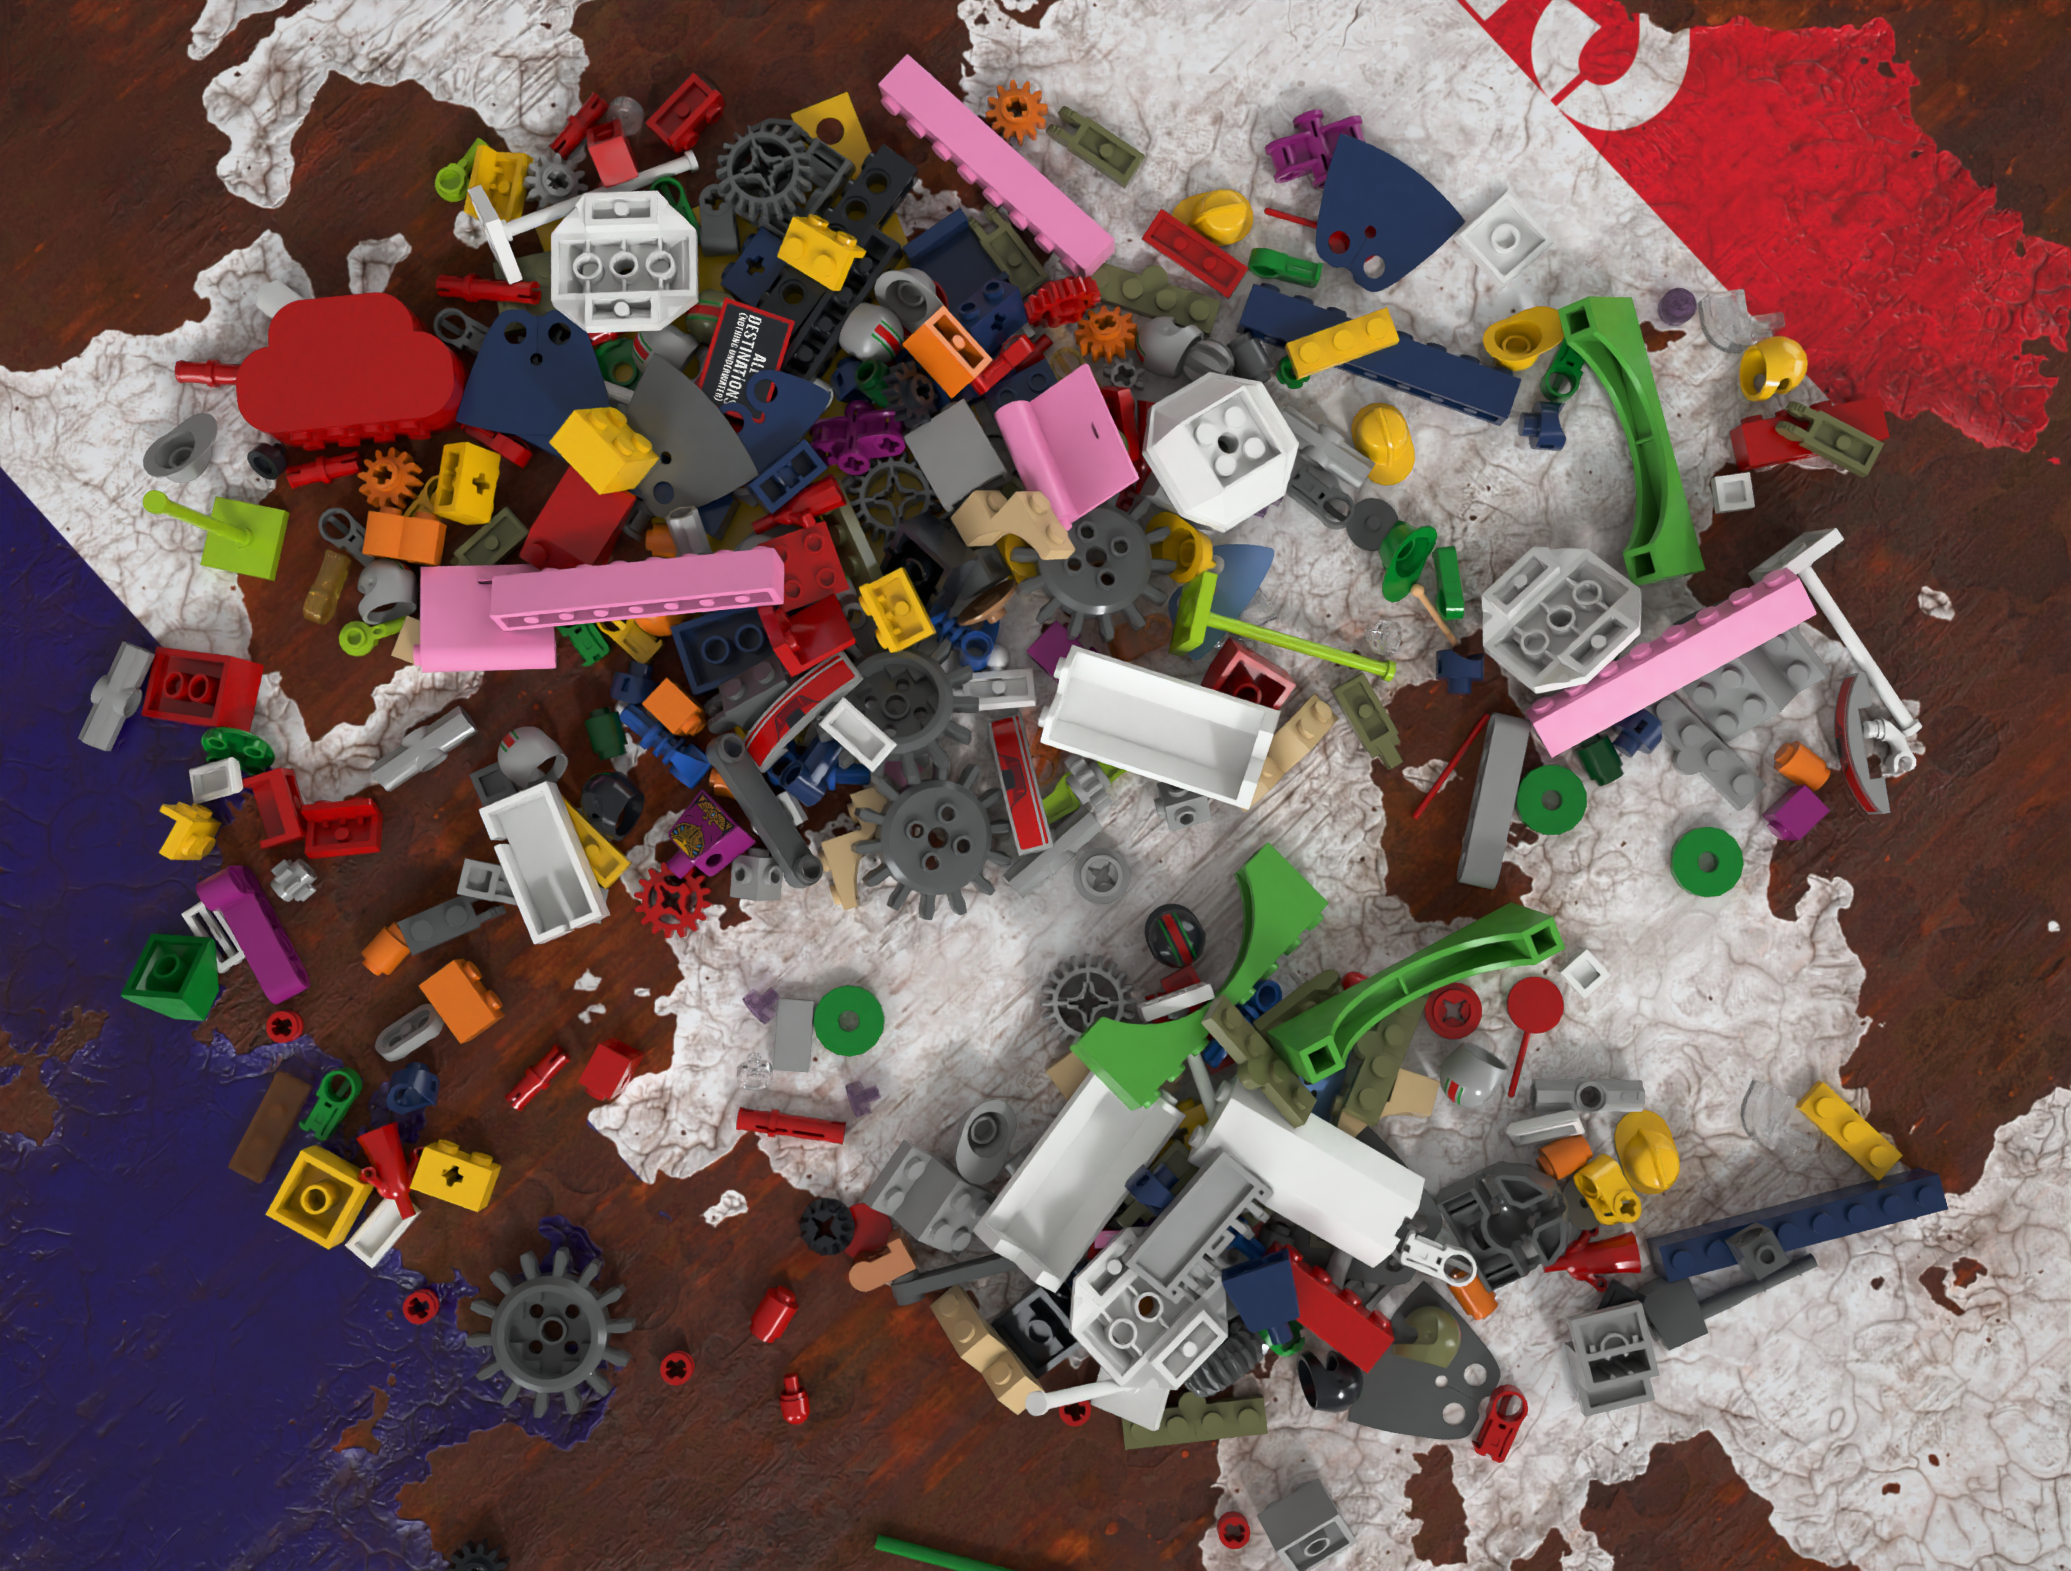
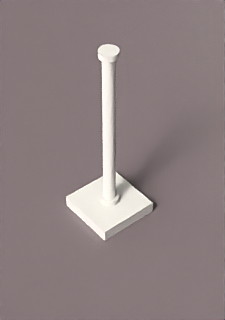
M688 150L684 152L683 157L638 173L639 177L610 188L602 186L586 193L634 191L653 184V182L662 177H672L687 170L693 173L699 170V166L693 151ZM481 185L467 190L490 249L509 284L523 280L509 244L510 241H513L512 236L567 216L576 208L575 204L583 196V194L506 222L505 219H499Z
M1837 528L1804 532L1750 571L1748 574L1755 584L1762 581L1763 577L1769 572L1786 567L1795 575L1798 574L1862 671H1866L1868 680L1899 724L1901 733L1908 737L1922 728L1918 719L1913 720L1811 567L1814 561L1844 540Z
M1200 982L1135 1006L1139 1018L1144 1022L1168 1015L1169 1019L1177 1020L1187 1016V1013L1190 1012L1188 1007L1213 999L1215 996L1211 984ZM1201 1053L1195 1057L1190 1054L1187 1060L1208 1120H1210L1214 1115L1218 1102L1214 1099L1215 1093ZM1244 1208V1210L1240 1214L1247 1213L1250 1211L1247 1208Z
M1100 1367L1095 1383L1048 1393L1033 1391L1026 1397L1025 1405L1031 1415L1040 1416L1051 1408L1091 1399V1405L1155 1431L1160 1427L1170 1390L1122 1388Z

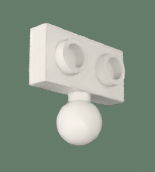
M995 644L986 667L990 671L973 673V679L963 684V696L979 697V711L1036 706L1033 668L1004 670L1010 663V653L1005 646Z

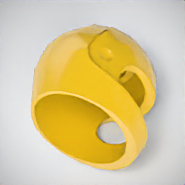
M1775 336L1765 338L1747 348L1742 356L1739 369L1740 387L1744 396L1750 401L1763 402L1769 399L1774 392L1783 395L1794 390L1804 379L1808 367L1807 355L1801 345L1789 337ZM1758 374L1766 377L1760 392H1757L1753 382L1754 377Z

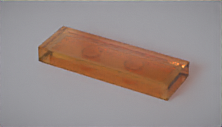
M283 1070L278 1071L233 1155L228 1168L258 1184L264 1182L313 1086Z

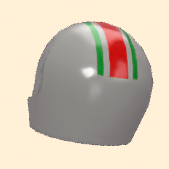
M862 302L847 318L840 333L839 344L850 356L853 355L862 361L867 359L880 360L886 364L893 360L901 351L904 342V331L901 321L891 310L868 302Z
M1156 317L1146 322L1140 328L1135 339L1136 356L1140 364L1147 371L1159 376L1175 379L1183 373V364L1189 351L1197 342L1203 340L1204 332L1196 325H1189L1185 328L1177 327L1174 317Z
M669 324L659 331H639L633 341L632 356L636 366L642 373H644L654 353L683 372L701 344L692 334H685L676 326Z
M380 558L372 561L362 570L358 579L357 589L359 592L364 593L365 596L358 606V611L365 623L378 625L405 615L409 616L415 612L418 603V580L413 570L406 563L394 558ZM397 602L395 607L390 610L371 612L379 606Z
M533 726L520 727L509 732L502 739L497 753L501 771L511 781L524 789H529L545 781L556 783L568 765V759L560 746L542 730ZM556 756L553 767L545 776L536 781L529 782L531 775L540 764Z
M1463 1042L1444 1060L1440 1070V1085L1444 1094L1453 1103L1465 1108H1475L1488 1101L1498 1086L1504 1082L1508 1066L1484 1048L1469 1042Z

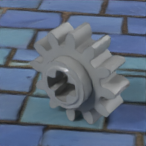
M559 153L555 154L552 162H549L548 158L542 154L539 157L538 166L530 163L527 168L529 176L525 177L522 186L532 190L529 191L526 201L533 202L537 200L539 204L536 211L584 194L588 191V186L579 184V182L583 179L585 172H573V159L568 160L566 164H562ZM554 183L560 186L557 190L551 187Z
M1073 754L1063 761L1071 775L1065 778L1066 783L1070 786L1080 803L1084 805L1090 801L1098 812H1101L1113 803L1106 792V789L1111 786L1110 781L1096 761L1091 760L1086 763L1084 758L1078 754Z

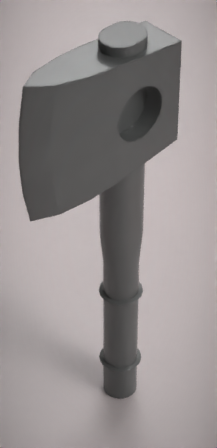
M1810 1253L1799 1259H1792V1262L1759 1281L1752 1279L1700 1302L1697 1300L1689 1277L1672 1282H1667L1661 1277H1657L1636 1291L1647 1296L1642 1306L1644 1314L1650 1323L1647 1326L1655 1342L1660 1340L1663 1346L1670 1351L1707 1334L1708 1330L1704 1320L1728 1310L1758 1293L1766 1292L1767 1289L1798 1275L1802 1276V1273L1818 1267V1264Z

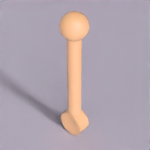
M1420 583L1414 584L1411 587L1412 595L1419 597L1451 645L1454 647L1459 644L1425 595L1424 586Z

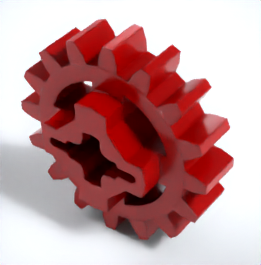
M1067 276L1064 279L1050 280L1044 283L1041 289L1037 290L1038 294L1029 296V301L1023 305L1029 325L1033 324L1035 328L1043 325V328L1048 326L1050 328H1057L1060 325L1074 324L1080 321L1083 315L1086 314L1087 309L1095 308V303L1101 301V294L1096 280H1092L1091 276L1084 279L1081 276L1076 278L1074 276Z
M662 862L661 872L655 868H650L648 872L651 879H640L638 881L644 887V891L634 893V897L642 899V904L635 907V912H645L646 916L641 920V923L644 925L652 922L654 925L651 933L658 934L662 929H665V938H672L674 931L677 930L680 938L686 937L687 927L696 932L700 929L696 921L698 919L703 921L709 919V916L703 911L704 908L713 907L714 903L706 900L705 895L713 892V889L703 888L702 883L705 882L707 877L706 875L695 877V866L683 877L687 880L685 883L674 885L667 877L676 875L665 865L667 862ZM655 889L657 892L656 904L652 906L651 896L653 890ZM669 892L671 894H680L681 897L677 900L679 907L668 906L667 902L671 899L668 894ZM696 893L697 904L693 911L690 907L691 898ZM667 914L675 915L681 923L672 924L663 921L661 918Z

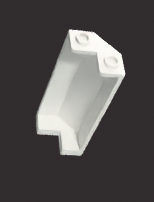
M1075 645L1071 646L1067 658H1059L1054 677L1059 679L1057 692L1051 706L1044 705L1038 722V726L1043 727L1041 743L1249 810L1281 711Z
M1090 1071L972 1231L992 1251L1013 1261L1036 1284L1056 1293L1130 1193L1125 1188L1126 1181L1142 1164L1147 1168L1150 1166L1186 1117L1183 1112L1175 1107L1179 1100L1163 1088H1160L1161 1096L1149 1108L1145 1109L1142 1106L1131 1111Z
M1237 1074L1229 1082L1224 1080L1214 1097L1218 1103L1213 1117L1203 1127L1198 1125L1189 1138L1188 1144L1192 1148L1187 1161L1201 1168L1220 1146L1274 1192L1264 1204L1266 1207L1372 1268L1376 1267L1393 1253L1400 1241L1395 1234L1402 1225L1405 1216L1412 1219L1419 1208L1425 1178L1313 1113H1310L1305 1125L1294 1128L1263 1094L1260 1087L1254 1090L1246 1089L1239 1081Z

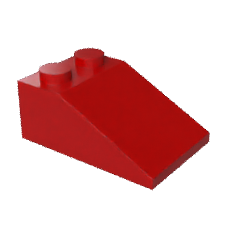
M570 465L531 527L519 557L540 571L545 568L571 569L582 564L592 566L606 565L637 496L627 490L599 495Z
M1229 636L1209 665L1200 686L1279 710L1296 684L1285 669Z
M156 647L141 716L207 728L229 727L250 733L264 665L228 655Z

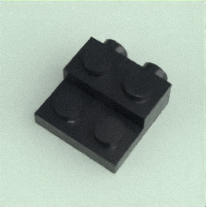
M1063 1282L1056 1293L1035 1284L1024 1292L1017 1302L996 1316L990 1324L1036 1379L1082 1347L1069 1332L1071 1293L1065 1282Z

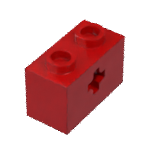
M615 1037L598 1044L578 1083L586 1086L584 1091L593 1098L604 1101L606 1097L610 1100L626 1090L645 1054Z

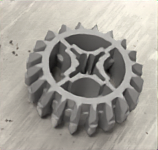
M1089 953L1084 954L1083 965H1078V960L1073 955L1070 957L1073 967L1067 970L1063 962L1057 964L1059 970L1063 973L1060 977L1053 972H1049L1048 978L1055 982L1054 987L1042 985L1041 990L1051 994V999H1040L1041 1006H1051V1010L1044 1012L1042 1018L1043 1020H1049L1054 1017L1055 1022L1048 1027L1050 1033H1053L1061 1028L1063 1031L1058 1038L1061 1043L1071 1035L1073 1036L1072 1045L1094 1022L1096 1013L1101 1009L1117 1007L1112 1020L1122 1022V1017L1133 1019L1135 1016L1133 1012L1125 1010V1005H1135L1136 999L1132 997L1125 998L1124 994L1133 991L1134 986L1133 984H1126L1124 986L1120 984V982L1127 978L1128 974L1123 971L1115 977L1112 973L1116 970L1118 964L1112 961L1107 969L1103 968L1105 957L1102 955L1098 956L1096 965L1091 964ZM1082 973L1080 991L1075 995L1058 997L1063 985L1073 976ZM1093 973L1107 978L1113 984L1117 996L1097 993L1094 990ZM1087 983H1089L1090 993H1093L1092 998L1097 996L1098 1001H1106L1098 1002L1091 1006L1089 1020H1087L1086 1011H1083V1005L1079 1007L1077 1003H1070V1001L1084 999ZM1058 1008L1076 1009L1082 1015L1083 1030L1069 1025L1061 1016Z

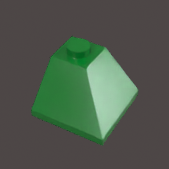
M151 934L121 996L124 999L173 1019L205 1021L219 991L215 940L212 937Z

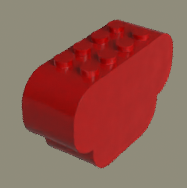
M373 292L298 300L283 306L274 315L269 325V347L260 348L249 354L241 363L236 376L238 407L243 418L251 426L285 445L303 447L306 451H320L325 449L326 444L338 443L340 447H357L361 445L360 441L374 440V443L387 444L395 442L396 437L409 436V439L425 440L431 438L432 433H442L457 428L462 424L457 422L456 418L470 370L466 363L440 339L433 336L428 326L400 300L386 293Z

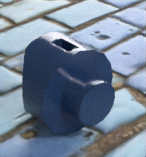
M855 356L841 359L837 363V370L831 375L829 382L837 401L849 403L854 400H863L873 405L875 402L859 390L855 381V372L863 362L862 360L859 361Z
M1537 401L1534 404L1532 413H1521L1518 423L1519 436L1529 437V444L1532 449L1561 451L1565 445L1566 436L1560 425L1559 413L1565 403Z
M1451 649L1436 651V680L1448 681V694H1471L1472 682L1484 680L1485 653L1469 655L1465 659Z
M630 661L627 674L615 671L610 687L611 698L645 708L642 703L661 684L651 681L654 667Z
M1644 708L1611 726L1618 735L1612 743L1613 746L1630 758L1638 750L1651 754L1662 739V722ZM1637 728L1641 733L1638 734L1634 729Z
M420 1062L408 1063L405 1069L398 1070L391 1076L387 1094V1106L392 1111L401 1115L422 1107L436 1106L440 1080L430 1072L428 1065Z
M1163 1162L1153 1172L1142 1164L1126 1181L1125 1188L1158 1217L1176 1197L1170 1189L1179 1179Z

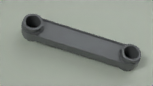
M725 733L712 739L706 748L708 762L717 769L784 873L785 881L789 886L801 889L816 884L823 874L821 861L808 848L747 753L743 740L734 733Z
M995 1253L919 1273L916 1268L892 1280L890 1285L897 1305L902 1306L924 1299V1293L1011 1271L1019 1267L1013 1261Z

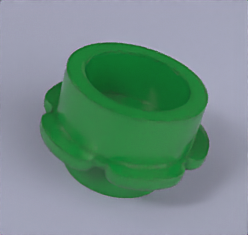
M1288 355L1283 357L1278 363L1277 379L1281 384H1286L1289 389L1301 388L1303 383L1310 379L1311 375L1297 380L1296 376L1290 373V370L1293 368Z

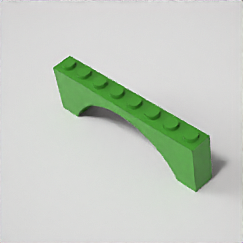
M1588 296L1558 309L1567 345L1573 348L1589 364L1602 382L1619 415L1628 441L1635 474L1636 514L1631 537L1622 553L1630 581L1636 586L1675 580L1705 571L1632 297Z
M1269 842L1256 850L1234 873L1242 900L1243 931L1233 967L1222 986L1214 994L1215 998L1225 995L1234 1006L1237 1003L1242 1006L1255 994L1256 990L1252 986L1260 978L1265 981L1278 969L1279 965L1276 963V960L1283 953L1288 956L1301 944L1302 940L1299 938V935L1305 929L1310 932L1323 920L1324 916L1321 912L1329 904ZM1215 998L1208 1000L1202 1007L1188 1016L1160 1024H1130L1102 1016L1092 1022L1072 1043L1069 1049L1131 1111L1142 1106L1147 1109L1161 1096L1162 1093L1158 1088L1166 1080L1170 1083L1173 1082L1185 1070L1186 1067L1182 1062L1190 1054L1194 1057L1197 1056L1210 1042L1206 1038L1210 1032L1202 1025L1201 1021Z
M1510 902L1267 1031V1035L1275 1053L1286 1063L1288 1068L1309 1083L1315 1084L1345 1068L1346 1059L1355 1043L1376 1023L1412 1000L1450 983L1481 973L1509 967L1536 965L1566 948L1553 916Z

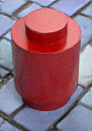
M778 1286L777 1289L768 1288L750 1318L752 1322L749 1326L750 1332L767 1343H773L776 1338L781 1337L799 1308L795 1300L796 1295L783 1286Z

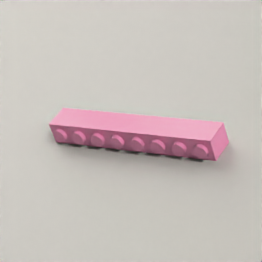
M908 54L878 84L882 95L881 103L888 112L894 116L899 113L907 120V127L919 139L923 136L933 144L931 146L933 151L943 161L947 162L950 159L958 166L957 171L966 182L971 185L976 182L984 190L982 192L984 197L993 206L998 208L1001 205L1010 213L1008 217L1016 227L1022 231L1027 228L1035 235L1034 241L1047 254L1051 251L1061 259V266L1071 276L1076 277L1078 274L1082 279L1092 276L1114 253V238Z
M757 546L746 551L720 550L715 554L707 555L688 553L678 558L663 559L650 557L645 561L639 562L614 561L610 565L592 566L582 564L571 569L545 568L541 572L532 573L514 571L507 573V575L492 577L489 616L503 631L783 604L784 563L775 548Z
M1787 567L1771 571L1763 577L1762 581L1750 588H1742L1733 592L1728 600L1719 605L1706 607L1700 610L1695 618L1688 622L1669 627L1659 638L1633 647L1628 655L1617 661H1611L1587 684L1564 688V690L1551 697L1540 698L1525 713L1546 750L1553 758L1817 613L1797 575Z

